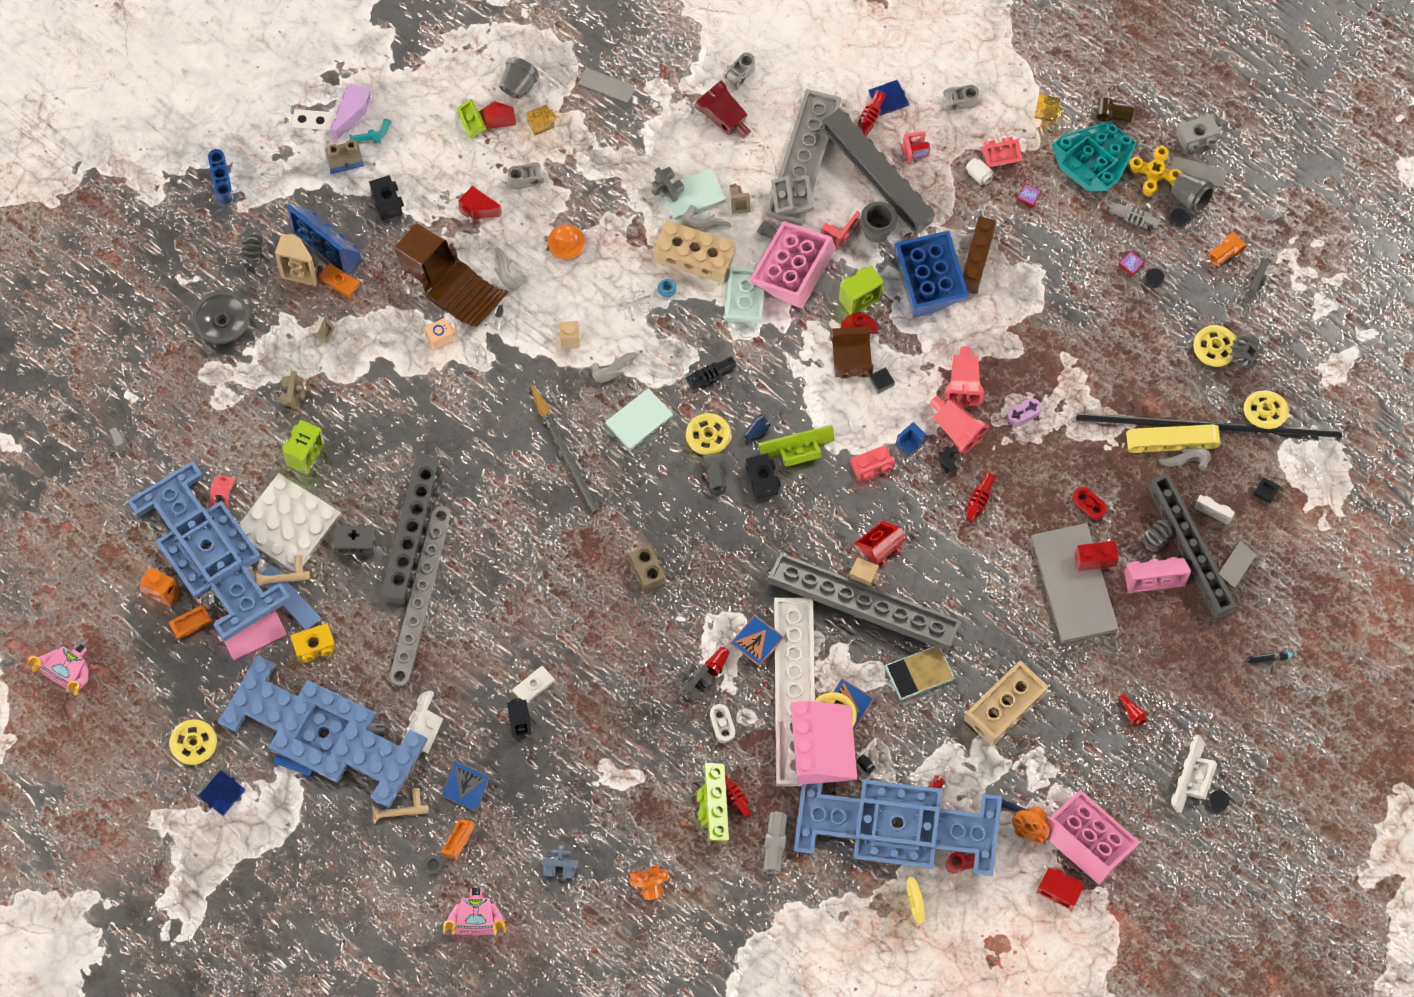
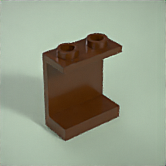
M870 326L832 328L835 377L847 379L851 376H859L865 378L873 374Z

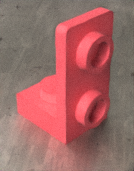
M856 211L842 231H839L836 226L825 222L821 228V234L832 237L834 245L840 247L843 242L846 243L851 236L850 232L853 229H857L860 225V212Z

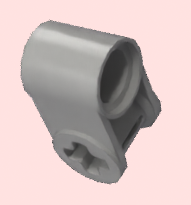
M748 52L742 53L725 70L723 78L733 82L736 88L741 87L746 79L755 71V58L753 54Z
M972 84L950 87L943 91V95L947 100L946 108L948 111L972 108L979 102V89Z
M532 162L509 168L508 185L513 189L541 185L544 179L540 174V163Z

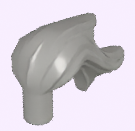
M690 205L682 216L684 226L708 233L706 229L716 225L732 227L729 222L715 218V214L703 220L693 218L692 215L697 209L693 205Z
M496 247L495 251L500 260V268H494L506 288L511 290L517 289L527 280V277L524 274L518 278L512 275L509 268L512 260H508L505 253Z
M630 352L619 358L615 356V361L607 368L600 369L599 363H593L592 377L600 383L610 381L623 374L624 372L620 369L627 362L637 357L638 354Z
M1204 448L1182 449V454L1160 459L1159 463L1165 466H1179L1180 468L1187 462L1198 461L1200 462L1199 469L1205 470L1211 460V454Z

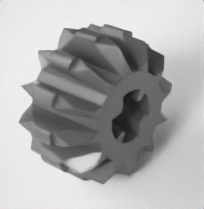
M254 233L244 235L242 245L243 263L254 265L261 262L263 238L261 235Z
M1240 336L1238 339L1233 340V345L1230 346L1232 352L1229 354L1233 357L1231 362L1236 363L1238 367L1250 368L1257 364V359L1261 357L1258 354L1261 349L1257 347L1259 342L1254 341V337Z
M1159 520L1145 532L1141 542L1148 550L1156 552L1166 545L1173 536L1174 530L1168 522Z

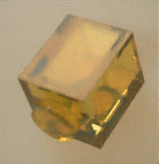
M1039 94L1034 118L1056 122L1057 116H1061L1063 106L1059 105L1061 98Z
M547 104L526 113L527 122L534 136L555 128L554 120H556V116L553 110H549Z

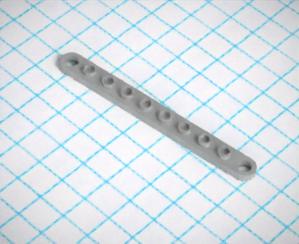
M438 507L433 510L390 673L392 684L398 688L409 683L451 520L450 512L445 507ZM438 513H444L447 517L443 521H438L436 516ZM400 672L406 677L403 681H396L394 679L395 675Z

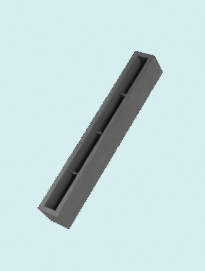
M839 108L823 119L821 129L885 201L895 209L896 213L915 234L933 222L935 213L932 207L926 205L921 195L910 187L908 180L902 178L897 168L887 161L886 156L875 148L873 141L869 138L867 139L862 129L851 121L848 113L843 112Z

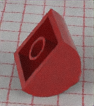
M881 521L857 540L854 545L867 561L881 566L887 562L886 557L889 554H897L902 550L901 545L906 542V537L901 527Z

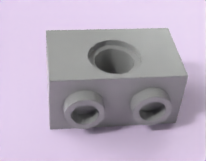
M1211 114L1178 124L1176 135L1183 151H1193L1200 146L1215 144L1219 139L1220 131Z

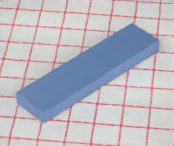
M272 565L260 573V575L264 576L281 575ZM287 581L263 585L269 590L278 583L282 584L291 598L289 602L282 606L304 630L314 628L322 621V618Z

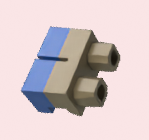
M349 140L346 143L333 144L325 148L330 175L346 171L345 163L348 170L364 166L357 140Z

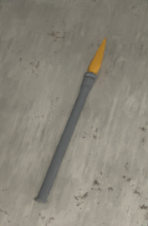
M531 384L538 413L543 417V421L548 429H550L592 513L598 512L599 508L557 428L553 414L550 413L549 405Z

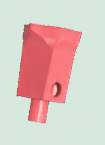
M963 346L960 348V355L953 356L951 381L946 389L945 401L947 402L950 399L962 408L983 403L984 391L979 379L978 356H971V348Z
M935 396L930 401V405L938 411L933 419L953 439L960 453L966 454L981 442L990 427L988 424L975 419L953 400L949 399L945 403L938 396Z

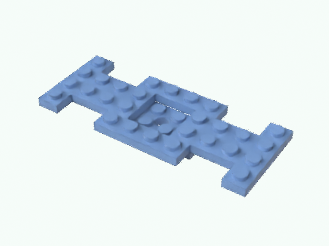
M191 461L130 498L127 502L137 517L155 508L169 527L171 532L155 542L194 599L199 598L210 590H213L229 613L213 624L225 642L286 604L291 598L281 583H278L264 593L246 568L262 559L261 555L222 501L207 510L201 506L189 489V486L203 479L204 476L194 461ZM205 543L212 544L210 548L202 549Z
M257 655L219 719V725L237 733L247 716L277 731L268 747L273 752L336 783L339 782L344 771L349 767L379 781L371 799L390 808L428 741L427 737L409 729L403 742L398 746L368 731L376 717V713L309 680L306 681L298 696L267 682L275 664ZM323 729L329 730V735L325 738L319 737V733Z
M863 779L861 798L857 799L822 794L823 783L802 785L794 852L814 854L816 835L856 839L853 856L855 860L933 869L935 850L937 849L975 854L973 874L993 876L1002 796L982 794L980 813L940 809L943 791L940 788ZM901 818L904 822L901 828H894L892 826L893 819Z

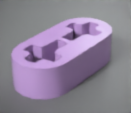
M1029 399L1011 408L1007 416L1008 422L1013 426H1020L1037 417L1041 411L1040 402L1036 399ZM1030 405H1031L1032 407H1035V406H1036V410H1035V411H1033L1032 409L1029 410V411H1027V410L1029 409V406H1030ZM1014 413L1016 416L1020 415L1019 420L1012 418Z

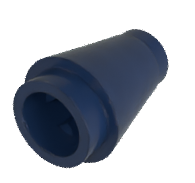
M762 415L755 417L743 436L752 443L769 431L771 424Z

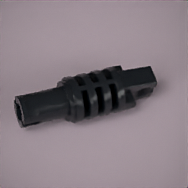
M732 356L718 363L713 362L686 377V383L691 390L712 382V380L720 378L723 375L722 373L737 366Z

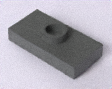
M1265 258L1261 260L1247 294L1249 298L1254 299L1259 285L1263 286L1267 276L1264 273L1269 263V260Z

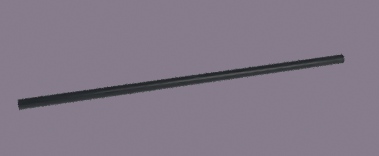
M1076 413V421L1166 427L1217 425L1219 430L1342 438V430L1282 426L1273 429H1263L1252 424Z

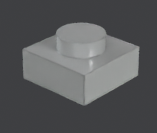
M116 427L110 429V434L118 452L126 451L124 444L127 441L123 432L119 433Z

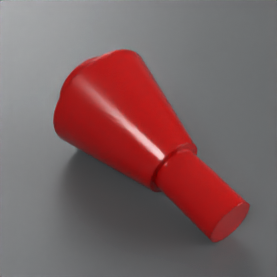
M1125 693L1118 697L1124 704L1133 726H1141L1147 721L1148 713L1134 702H1131Z

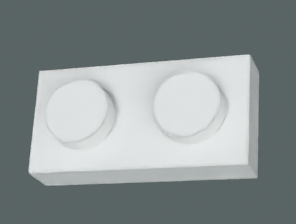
M1202 495L1199 496L1194 507L1229 525L1235 513L1230 507L1220 505L1214 502L1212 498Z

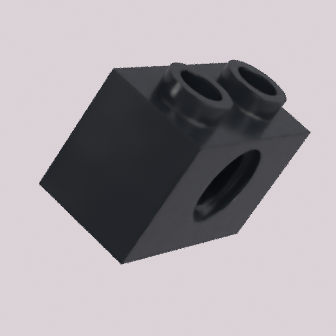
M390 175L369 181L370 191L381 221L402 215L401 207H404L402 197L397 196L396 192L399 190L396 181H392ZM385 196H391L389 199H384Z
M768 453L747 458L745 460V467L756 500L777 495L781 483L779 477L774 474L775 464L773 459H769ZM766 474L768 475V477L761 478L759 475Z
M516 698L508 702L507 709L512 737L532 734L526 699Z

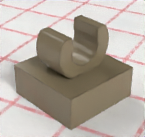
M749 193L731 194L732 214L751 212Z
M319 317L318 321L313 323L315 327L313 330H310V333L322 342L328 343L335 326L326 317Z

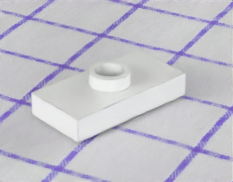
M541 666L512 689V692L517 698L526 699L528 704L553 684L555 679Z

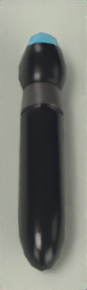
M1281 651L1280 653L1254 655L1246 658L1245 661L1248 663L1287 660L1293 656V653Z

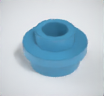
M670 279L662 280L658 284L659 294L663 297L673 296L676 292V284ZM669 287L670 290L666 291L664 288Z

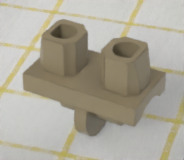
M291 371L290 376L282 377V387L288 389V392L280 394L279 402L283 406H290L294 410H299L301 400H304L305 395L311 393V388L306 386L307 381L303 377L298 376L296 371Z

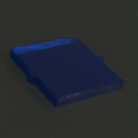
M898 79L868 90L871 99L875 91L886 94V98L880 107V116L909 106L905 90H902Z
M220 770L198 797L208 804L210 809L213 808L224 816L246 789L238 784L235 778L229 777Z

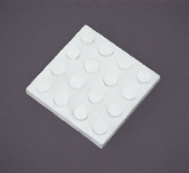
M278 473L240 522L239 526L258 551L289 571L296 573L294 556L302 555V565H304L340 518L341 512Z

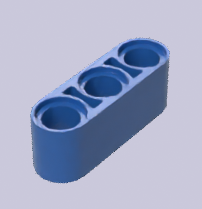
M213 149L208 154V161L215 193L220 203L228 204L233 200V191L225 155L220 149Z

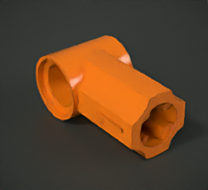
M1232 232L1220 245L1210 251L1208 256L1214 265L1220 266L1232 256L1236 257L1241 254L1247 245L1235 232Z

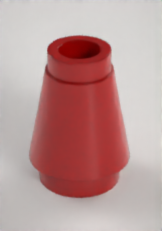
M719 647L705 662V665L709 668L707 672L710 675L718 676V674L722 673L730 653L728 649Z

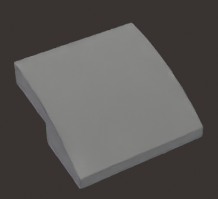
M809 175L792 179L789 176L771 180L776 214H797L815 210Z

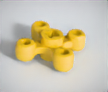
M1159 146L1155 149L1154 160L1150 163L1143 162L1139 157H1134L1129 162V170L1132 173L1146 174L1148 180L1144 183L1142 191L1148 197L1156 194L1157 182L1164 179L1173 185L1175 179L1182 173L1178 169L1168 170L1165 168L1164 162L1169 156V151L1164 146Z

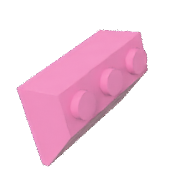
M1170 557L1162 561L1152 559L1145 563L1134 561L1127 564L1124 570L1128 593L1183 587L1186 585L1191 573L1185 559H1178V557Z
M274 610L224 643L232 659L236 661L287 636L276 610Z

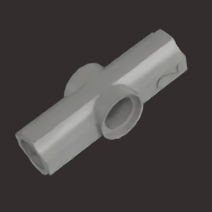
M770 812L763 867V872L768 874H780L787 819V814L782 812Z

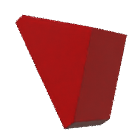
M494 101L479 111L486 129L516 125L514 107Z

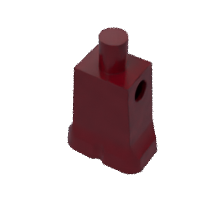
M722 80L695 103L694 108L709 117L727 135L736 130L744 139L751 133V130L743 123L748 114L728 92Z

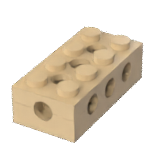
M666 220L654 249V262L724 283L736 253V242Z
M1020 660L966 712L964 720L993 747L1047 694L1049 686ZM1016 689H1022L1024 692H1019ZM1003 702H1008L1010 705H1005ZM989 715H995L997 718H991Z

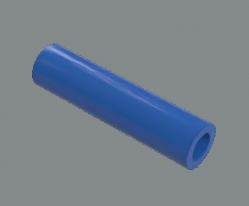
M277 754L274 759V764L310 777L313 774L312 770Z

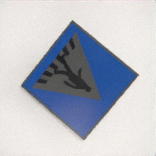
M454 760L441 797L477 812L491 775Z

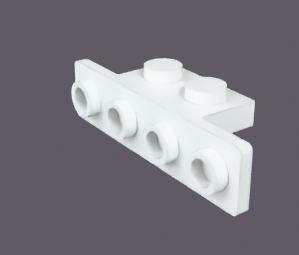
M432 691L424 692L419 696L417 708L409 718L410 724L402 734V742L409 729L427 737L428 741L421 751L423 754L429 753L443 721V718L427 710L434 695Z
M1195 735L1194 741L1190 744V752L1188 758L1184 761L1182 776L1179 777L1176 793L1172 796L1171 803L1177 813H1182L1187 796L1206 799L1217 767L1216 761L1200 758L1205 746V742L1200 735Z

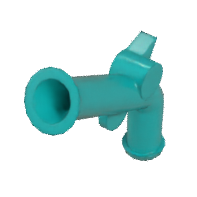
M385 118L380 131L375 132L373 129H370L365 134L354 136L349 134L350 140H357V142L373 140L375 144H381L380 138L386 135L391 120Z

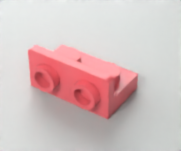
M1013 136L1002 138L1000 143H995V140L984 142L985 146L980 147V150L983 151L985 164L988 167L1023 160L1019 139L1013 140Z
M884 445L850 458V463L860 481L863 479L869 480L875 474L881 472L887 473L891 471L894 467L895 459L890 456Z

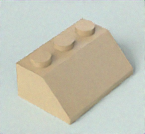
M281 234L275 251L281 278L317 287L318 282L313 259L301 239L294 234Z

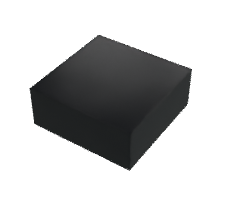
M886 367L869 375V379L878 393L895 385V381Z
M1263 477L1254 492V496L1271 504L1280 486Z

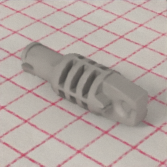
M1112 202L1109 213L1121 216L1126 222L1145 229L1148 226L1157 229L1160 223L1159 219L1152 217V213L1133 206L1125 207Z

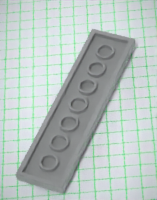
M806 89L778 178L789 176L792 179L809 175L813 193L830 139L821 129L823 119L839 109L841 97ZM772 195L767 217L802 226L806 212L776 214Z

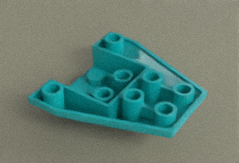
M1108 121L1064 134L1052 143V148L1059 168L1086 191H1108L1118 183L1137 143L1112 122Z

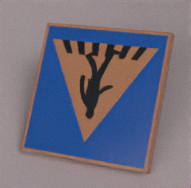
M754 615L730 642V645L760 667L781 643L784 636Z
M841 678L833 692L841 693L853 702L857 712L856 722L853 727L855 732L875 698ZM835 700L834 704L843 705V703L840 701Z

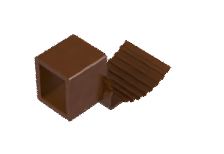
M416 223L394 247L403 271L418 279L423 284L422 288L425 295L437 302L444 310L461 322L477 327L510 291L499 289L489 284L467 264L459 260L453 243L448 245L446 239L420 223Z

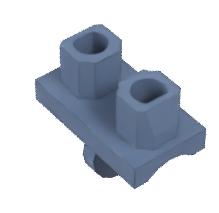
M560 845L559 850H551V856H558V859L542 858L541 865H544V876L555 877L556 866L563 867L564 878H574L579 861L563 859V857L571 858V851H564V845Z

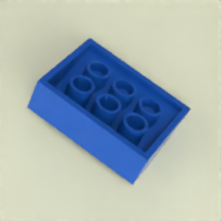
M287 205L292 232L333 266L349 274L362 261L359 248L355 245L351 246L342 234L335 233L332 226L328 223L324 224L315 212H310L306 208L296 205Z
M950 231L895 242L894 254L913 318L932 314L969 298Z

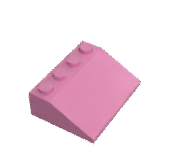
M783 221L751 276L750 283L787 304L803 309L836 250L832 237Z
M817 701L791 702L798 785L857 780L851 706Z
M1081 790L1046 821L1050 830L1047 839L1098 885L1106 880L1140 844L1135 837Z

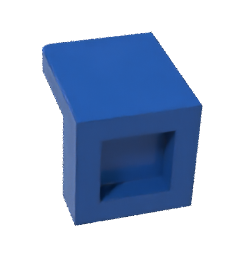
M913 422L897 435L896 444L907 455H911L925 443L926 434Z

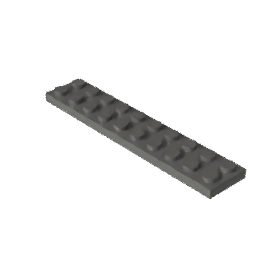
M783 553L779 554L767 579L769 584L946 651L950 650L961 624V621Z

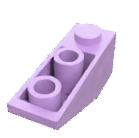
M349 83L348 89L344 90L342 105H338L337 118L331 124L334 139H338L366 114L372 99L370 88Z

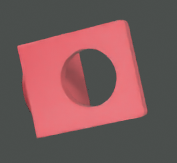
M925 131L904 134L901 151L903 155H906L908 164H912L913 157L910 144L925 142Z
M222 475L216 476L210 486V507L217 504L214 497L221 495L225 499L224 505L227 509L229 508L230 491L236 482V478Z

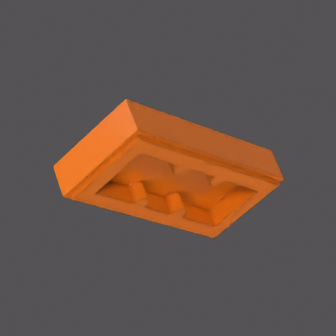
M330 263L319 276L320 281L348 298L360 286V281Z
M204 604L169 621V625L178 640L213 623Z
M459 819L441 854L457 859L476 824L470 820Z

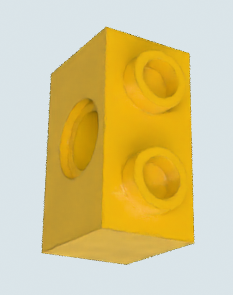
M328 623L290 635L299 662H310L315 657L321 655L328 656L333 651H336ZM312 642L319 643L316 647H309Z

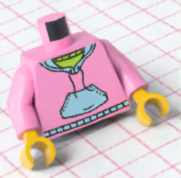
M77 643L72 651L61 647L40 657L32 656L28 660L27 666L33 665L32 671L36 672L38 667H41L40 670L44 676L67 689V692L70 691L75 696L88 683L89 669L86 661L82 658L87 649Z
M477 887L470 889V898H462L461 902L455 905L447 921L443 924L444 934L446 930H451L452 935H454L455 926L457 935H497L498 930H503L506 933L503 915L498 907L490 903L489 898H482V888Z

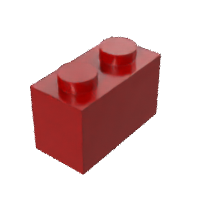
M1116 540L1077 545L1075 557L1078 571L1116 567L1119 560Z
M1048 867L1036 893L1072 911L1085 885L1075 877L1070 878L1064 875V872L1054 867L1052 869Z

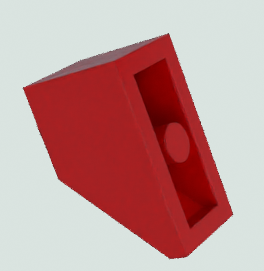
M471 186L458 200L459 211L464 216H469L473 220L500 217L502 214L501 205L474 186Z

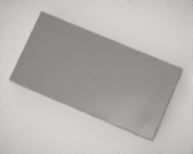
M1084 523L1031 535L1061 643L1118 631L1119 628L1101 569L1078 571L1075 557L1077 545L1093 543L1088 524Z

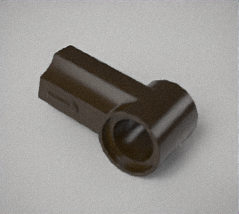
M1101 98L1098 100L1096 118L1103 122H1108L1112 119L1132 122L1134 106L1115 103L1110 98Z

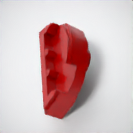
M853 313L847 316L842 321L840 327L870 326V333L878 334L876 322L872 317L864 313Z

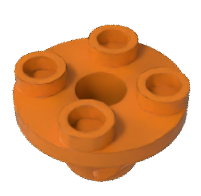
M565 224L554 228L550 232L548 248L555 258L568 260L579 257L582 254L585 238L579 228Z
M1033 806L1026 811H1017L1012 817V825L1015 828L1016 836L1019 838H1026L1037 844H1043L1050 834L1046 823L1047 813L1041 807Z
M658 865L649 867L647 871L631 872L630 885L642 887L640 895H643L645 900L659 899L662 893H664L661 883L670 878L669 871L661 869Z

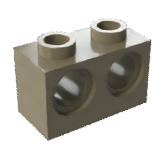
M650 544L629 552V561L644 593L665 585V577H667L664 566L660 567L658 560L660 558L656 549L652 550ZM642 557H648L650 560L648 562H642L640 559ZM654 573L657 577L651 579L648 575Z

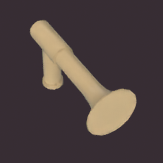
M302 555L294 556L296 573L264 576L258 574L255 570L256 583L260 587L267 583L310 580L309 571L303 572Z
M414 788L411 790L414 806L378 809L372 804L374 825L377 820L385 817L428 814V805H421L420 789Z

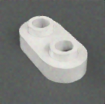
M722 704L713 706L710 710V720L716 738L721 743H729L735 737V728L729 709ZM717 714H722L723 717H722V718H717L716 715H717ZM726 731L729 735L723 736L722 733Z

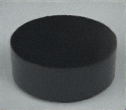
M1182 208L1174 209L1170 215L1171 224L1178 228L1187 225L1189 220L1188 212Z
M1157 268L1148 270L1145 276L1146 284L1152 288L1160 287L1164 281V273Z
M864 754L857 759L858 765L867 774H871L876 769L872 761Z
M1222 790L1214 791L1209 798L1211 808L1216 811L1225 810L1230 802L1228 794Z

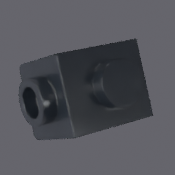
M955 445L943 448L938 456L940 470L944 475L947 474L949 479L956 476L958 469L951 457L956 455L957 447Z

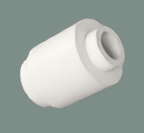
M974 158L966 166L968 174L980 185L988 184L993 178V171L980 159Z

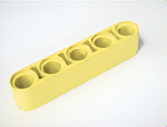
M1219 426L1138 428L1126 432L1128 451L1131 453L1181 451L1182 449L1190 448L1214 449L1221 446Z

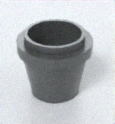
M510 57L505 63L506 68L499 88L507 95L520 99L528 88L538 81L540 76L538 70L529 62L519 57Z
M1185 172L1175 179L1171 187V194L1191 214L1204 210L1214 193L1211 181L1194 177Z
M872 202L865 206L861 212V226L865 231L866 237L872 242L880 243L885 241L897 226V213L888 203Z

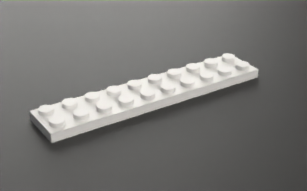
M774 598V630L784 636V639L775 648L776 786H802L798 785L791 702L815 701L813 600L809 598Z

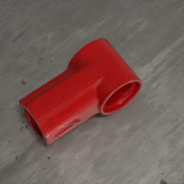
M951 853L945 862L946 870L951 874H957L960 871L974 869L975 854ZM952 859L958 860L959 863H960V866H959V867L953 866L952 863H951V860H952Z

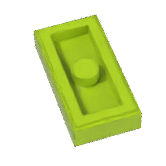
M473 99L457 107L466 132L471 139L486 130Z

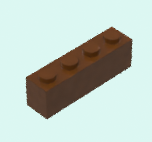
M982 216L978 217L963 271L964 282L969 293L978 294L997 220Z

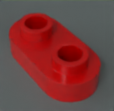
M1079 487L1074 491L1072 497L1074 504L1090 518L1099 520L1105 516L1106 504L1086 487ZM1082 496L1085 498V500L1082 501L1079 499V497ZM1093 509H1098L1099 513H1095Z

